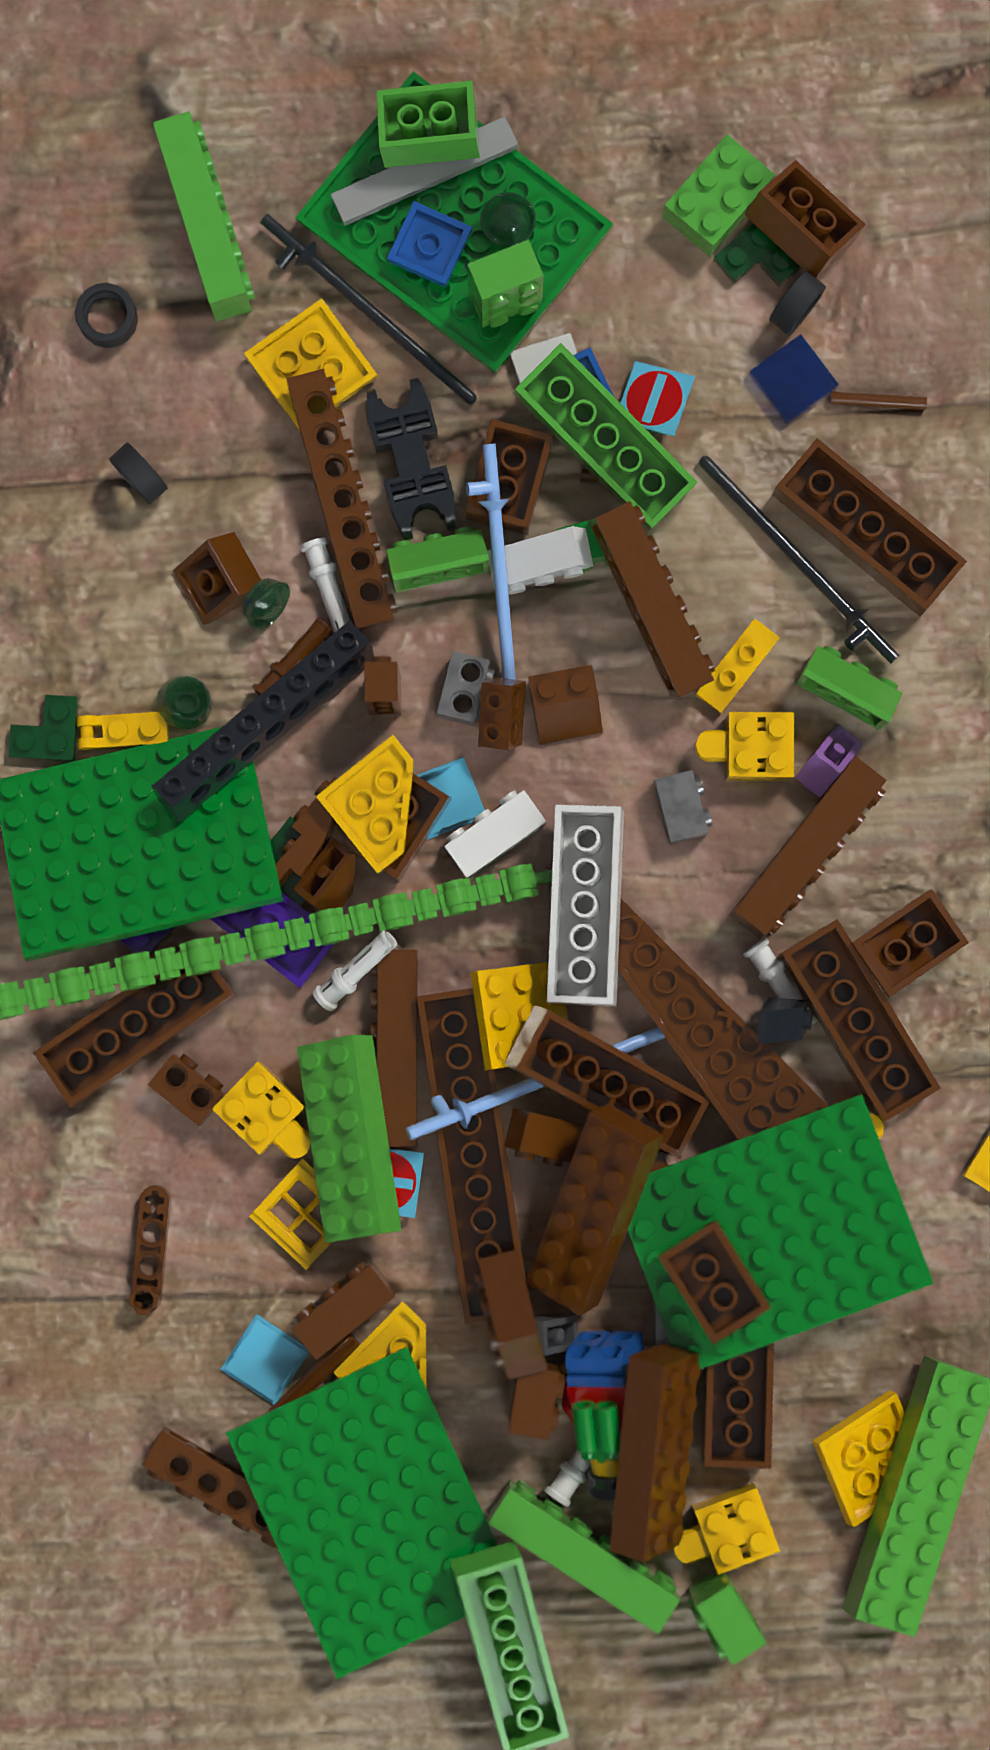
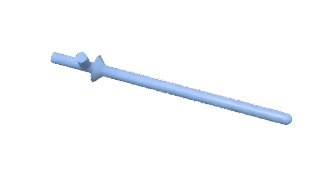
M484 444L483 456L486 481L466 483V493L468 496L487 494V500L478 502L488 510L502 676L505 679L516 680L501 509L509 499H500L496 444Z
M656 1027L612 1046L627 1054L666 1037L659 1027ZM529 1078L469 1103L453 1098L454 1109L450 1110L443 1097L437 1095L432 1098L431 1104L438 1115L407 1127V1135L410 1140H413L458 1121L463 1128L467 1129L471 1116L544 1086Z

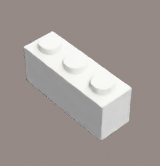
M571 526L504 546L508 594L526 591L525 585L535 583V586L554 583V577L564 575V578L583 575L582 569L593 567L586 528ZM492 550L487 551L489 567L495 589Z
M515 790L510 792L499 801L502 805L492 813L489 809H486L473 819L475 825L464 831L461 827L446 838L449 843L444 846L445 850L465 878L470 879L546 825V820L524 790L519 794Z

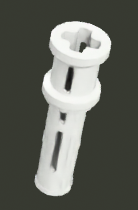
M321 537L308 541L299 547L301 552L306 554L311 569L309 571L310 578L317 582L335 633L350 618L334 574L337 572L336 564L331 562L326 548L327 538Z
M383 930L351 962L343 968H336L331 973L332 977L322 986L318 985L313 989L316 1001L328 1011H333L337 1008V1002L346 994L353 993L356 990L357 982L377 965L382 958L397 947L395 938L389 932Z
M767 938L759 941L743 953V956L749 958L760 973L758 976L760 981L768 982L778 998L803 1000L784 973L785 964L783 961H778L769 948V940ZM814 1016L812 1020V1025H814L818 1021Z
M576 1450L569 1462L561 1463L559 1466L561 1471L551 1486H546L544 1491L561 1504L569 1507L571 1504L569 1499L579 1484L585 1483L587 1480L585 1472L590 1466V1460H582L581 1453Z

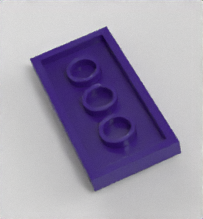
M282 893L284 900L282 902L210 918V920L227 933L239 932L240 938H245L244 929L260 924L278 922L279 929H284L285 921L302 917L305 924L310 923L308 916L310 913ZM314 939L309 940L310 947L290 951L289 945L284 946L285 954L265 959L264 961L299 988H302L335 944L316 947Z

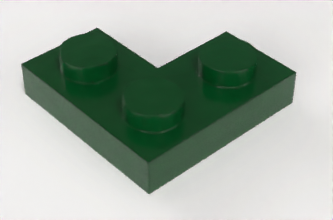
M754 223L715 255L713 259L733 283H736L757 264L778 287L801 269L790 256Z
M45 695L43 726L11 724L8 757L74 762L77 736L76 717L78 716L79 698L77 696Z

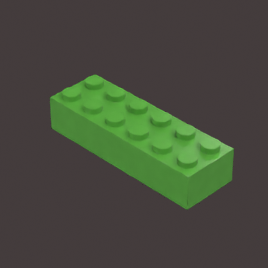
M190 111L153 122L216 322L252 311L249 300L255 299L247 270L240 272L246 269L200 121L193 122Z
M562 343L515 388L513 395L621 504L631 501L633 507L639 506L646 521L642 526L647 531L652 529L698 483Z
M349 1035L298 1046L297 1053L325 1243L402 1231L373 1036Z
M520 1479L517 1483L509 1480L488 1513V1524L659 1634L680 1601L676 1589L677 1586L673 1584L675 1580L660 1570L656 1574L645 1566L647 1562H641L610 1551L611 1538L602 1534L599 1538L590 1530L591 1526L581 1518L574 1516L573 1519H570L562 1512L563 1507L550 1498L542 1501L534 1494L536 1490Z
M510 1541L451 1560L450 1564L502 1750H533L569 1738L523 1560L515 1542Z

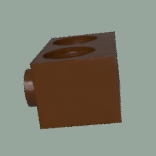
M493 678L482 682L478 747L510 750L522 745L526 681Z
M183 1053L181 1057L177 1054H172L148 1083V1086L195 1124L201 1126L212 1114V1108L226 1095L221 1091L224 1085L211 1074H208L205 1078L195 1069L199 1065ZM176 1067L182 1069L185 1074L184 1082L178 1087L173 1086L168 1078L170 1071ZM200 1088L206 1089L210 1094V1101L205 1107H200L194 1102V1093Z

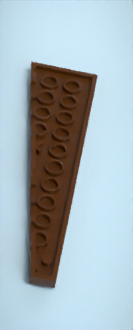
M553 862L545 868L547 870L553 869ZM621 899L618 971L737 1139L828 1107L829 1105L767 1044L758 1043V1035Z

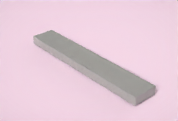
M504 116L478 128L480 158L390 167L332 193L331 198L344 226L518 149V143L506 117Z

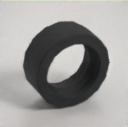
M804 272L779 301L770 315L769 321L787 335L792 334L817 304L826 289V285L809 272Z
M111 283L95 284L86 289L77 300L75 308L76 323L84 337L95 346L103 348L118 347L127 342L135 333L138 323L137 308L128 292L119 285ZM102 298L116 299L125 309L124 323L112 333L104 334L97 332L91 327L88 320L90 307Z
M128 442L109 458V461L148 504H152L168 489V486L158 473Z

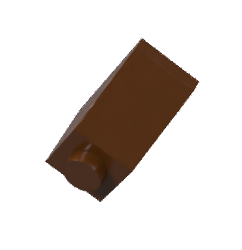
M332 837L295 886L294 890L319 910L343 907L353 894L356 855Z

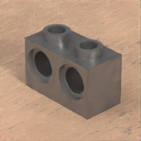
M452 651L437 710V718L475 727L476 720L480 719L482 682L493 679L495 670L489 669L490 660ZM467 667H475L480 672V676L476 681L468 682L462 678V671ZM459 698H467L471 701L472 708L466 713H459L453 707L455 701Z

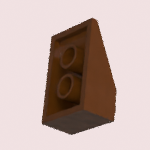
M930 889L851 944L889 998L969 942L937 895Z

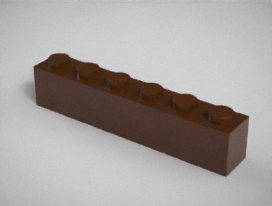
M392 950L371 969L372 977H377V990H371V1009H377V1022H371V1035L373 1036V1042H377V1055L375 1056L389 1147H417V1138L410 1140L406 1128L417 1124L418 951Z

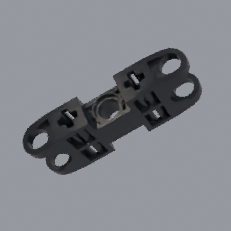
M418 378L409 380L411 391H409L408 402L403 407L396 409L387 407L381 398L378 399L375 389L367 390L368 421L376 453L392 450L399 475L397 478L385 480L384 484L392 516L404 540L413 539L411 530L413 520L418 512L430 509L435 511L441 520H445L447 530L456 528L454 493L447 465L431 469L424 445L425 441L437 439L438 431L431 403Z

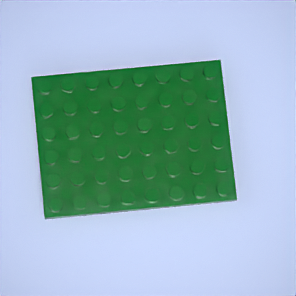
M413 71L400 88L431 84ZM378 115L295 217L297 223L495 375L613 228L611 221L518 150H513L344 226L331 198V194L388 169L384 168L379 149ZM478 121V128L484 126V124ZM414 201L472 227V233L446 288L387 261V257ZM529 240L544 275L542 304L538 306V310L531 314L521 316L518 313L508 317V322L501 326L492 328L488 325L482 327L468 293L467 264Z
M221 727L168 739L167 742L137 746L0 779V824L22 953L26 962L284 901L254 761L180 823L158 801L152 788L154 783Z
M862 1094L650 1172L628 1228L670 1344L699 1352L698 1365L700 1369L934 1284ZM716 1218L769 1301L771 1309L713 1344L658 1256L663 1250Z
M407 1346L226 1431L229 1442L336 1679L465 1617L450 1561L498 1546Z

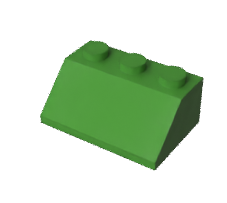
M463 527L455 530V535L442 537L441 533L425 536L423 542L411 544L410 540H404L392 544V548L386 549L395 592L489 573V557L481 529L474 530L473 527Z
M817 646L796 684L880 731L891 720L903 694L897 690L898 685L887 678L881 677L879 680L868 674L870 670L858 662L853 661L852 664L840 658L842 654L832 647L824 646V648Z

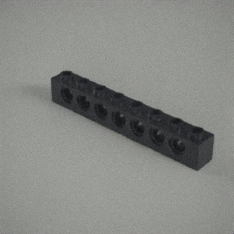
M349 620L154 783L152 788L158 801L179 823L362 670L364 662H371V658L374 657L371 641Z

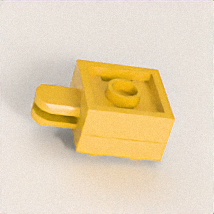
M729 712L726 716V730H705L700 733L695 742V752L698 758L705 762H726V781H791L794 778V712Z
M257 1061L212 1108L259 1155L263 1154L272 1143L287 1157L294 1159L304 1156L311 1148L309 1133L295 1120L306 1109L305 1104L262 1062ZM273 1086H275L280 1092L278 1093V1092L273 1088Z
M754 1482L693 1504L692 1507L699 1525L683 1530L680 1545L673 1548L677 1558L685 1564L711 1556L718 1575L780 1552Z

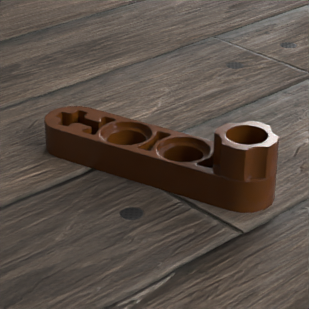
M161 1185L147 1187L141 1193L139 1203L132 1291L129 1296V1305L140 1315H147L155 1311L161 1305L163 1297L171 1195ZM154 1190L159 1191V1197L164 1198V1203L157 1206V1214H164L163 1220L155 1217L145 1219V1212L148 1214L152 1213L153 1205L151 1202H147V1196L153 1195ZM149 1223H155L161 1228V1237L156 1242H150L144 1236V1228ZM152 1256L157 1259L159 1267L155 1274L148 1275L142 1271L141 1261L144 1257ZM139 1278L147 1281L157 1279L158 1283L157 1285L139 1284ZM145 1291H148L153 1296V1302L149 1303L148 1307H144V1302L138 1300V1295L143 1294Z

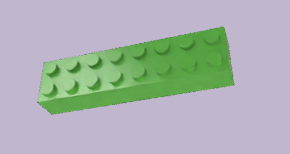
M925 1355L923 1356L842 1609L853 1618L912 1637L916 1636L989 1410V1377Z

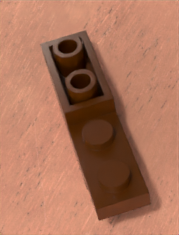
M334 777L330 782L324 781L314 795L317 796L336 781L337 778ZM317 797L309 807L307 805L302 806L293 817L295 823L292 827L301 836L297 840L292 838L281 851L284 855L276 863L280 886L286 882L293 872L302 878L331 838L336 821Z

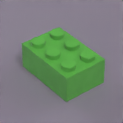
M472 80L376 90L379 149L384 168L480 158L477 105Z
M726 134L664 205L662 218L711 258L746 218L745 213L757 194L776 175Z
M529 240L467 264L468 293L482 327L488 325L492 328L501 326L508 322V317L518 313L521 316L531 314L538 310V306L542 304L544 275Z
M715 1570L689 1587L692 1597L688 1599V1602L693 1611L692 1614L702 1630L708 1632L711 1644L721 1660L727 1657L733 1666L767 1644L756 1620L725 1572L718 1575Z

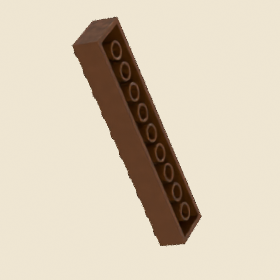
M473 988L417 996L431 1097L441 1095L450 1110L454 1109L453 1098L469 1103L497 1092L494 1069L485 1070ZM499 1105L471 1116L467 1129L463 1128L458 1121L436 1130L465 1325L486 1322L481 1304V1296L475 1279V1274L481 1273L478 1259L517 1250L525 1278ZM433 1108L434 1116H437L438 1114Z

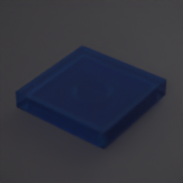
M801 334L749 372L751 378L786 424L828 395L839 385Z

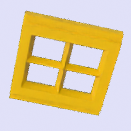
M302 1159L249 1217L305 1270L332 1243H325L323 1226L310 1215V1212L319 1204L315 1170ZM298 1180L316 1195L315 1199L305 1209L287 1194ZM281 1198L300 1214L289 1227L285 1226L270 1211ZM304 1219L323 1235L311 1249L293 1233Z

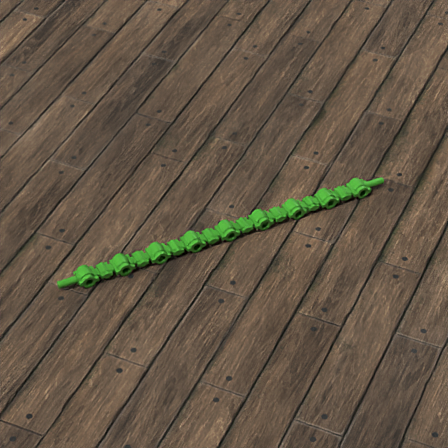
M532 864L513 866L500 870V879L495 880L494 874L475 878L476 885H471L469 878L452 880L436 885L437 894H432L431 888L412 892L413 899L410 900L407 899L406 892L391 894L372 900L374 908L371 909L368 908L367 903L348 907L349 914L345 915L342 907L325 909L308 914L310 923L305 924L302 917L285 921L284 929H279L278 922L260 924L244 929L245 938H240L239 932L219 936L221 942L219 944H215L213 936L199 938L179 944L181 949L179 953H175L174 947L154 951L156 958L150 959L149 951L129 954L114 959L116 965L114 968H110L109 962L89 966L91 973L85 974L83 966L68 968L49 974V983H45L44 977L24 981L25 988L19 989L18 981L0 984V1020L25 1014L23 1007L25 1005H29L30 1011L50 1007L49 1000L51 999L55 1000L56 1007L91 999L90 990H95L96 996L116 992L114 986L116 984H120L122 992L144 988L156 984L155 975H160L161 981L181 977L179 971L181 969H185L187 977L209 973L221 969L220 960H225L226 966L245 962L244 955L250 954L251 962L274 958L285 954L284 946L289 945L290 951L310 947L309 940L314 939L316 947L335 944L350 939L348 931L353 930L354 936L374 932L373 925L377 924L379 932L400 929L413 925L412 916L416 915L418 922L438 917L436 912L438 910L442 911L443 918L461 915L477 910L475 904L477 901H480L481 907L501 903L500 896L503 895L505 896L506 903L539 896L538 885L552 882L553 869L534 873Z

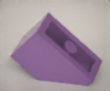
M838 724L795 778L807 790L812 791L820 798L841 774L863 743Z

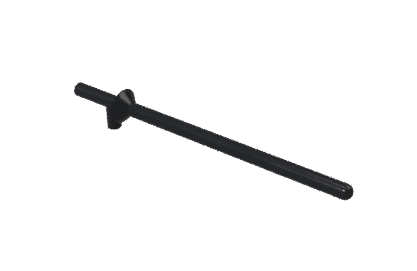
M269 214L262 218L260 224L286 246L274 261L278 266L285 270L297 255L298 259L295 262V267L310 266L463 401L470 405L476 402L477 396L473 391L316 256L315 241L306 247Z
M702 456L699 460V465L846 617V631L853 626L857 629L844 641L846 647L854 650L867 639L892 664L900 655L863 617L869 609H855L709 456Z

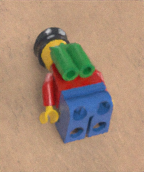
M581 1331L567 1349L566 1362H563L560 1366V1370L566 1378L562 1396V1409L574 1424L577 1450L581 1453L582 1460H590L588 1492L594 1498L600 1500L615 1499L629 1356L644 1351L642 1331H614L611 1335L609 1331Z

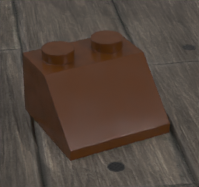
M235 532L207 539L173 570L203 625H207L244 605L245 601L249 598L251 600L265 588Z
M592 665L528 676V686L540 745L603 733L599 698Z

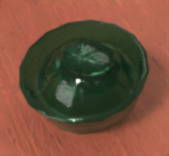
M503 192L493 196L485 203L481 212L480 224L484 234L491 242L500 246L511 247L526 241L532 235L536 226V214L532 204L525 197L516 193Z
M265 578L253 586L244 599L242 612L253 629L261 630L277 620L288 604L290 587L287 583L272 578Z
M185 675L172 677L163 683L158 691L157 706L159 713L167 723L175 728L185 730L197 728L206 722L211 714L213 702L210 691L203 682L195 677Z

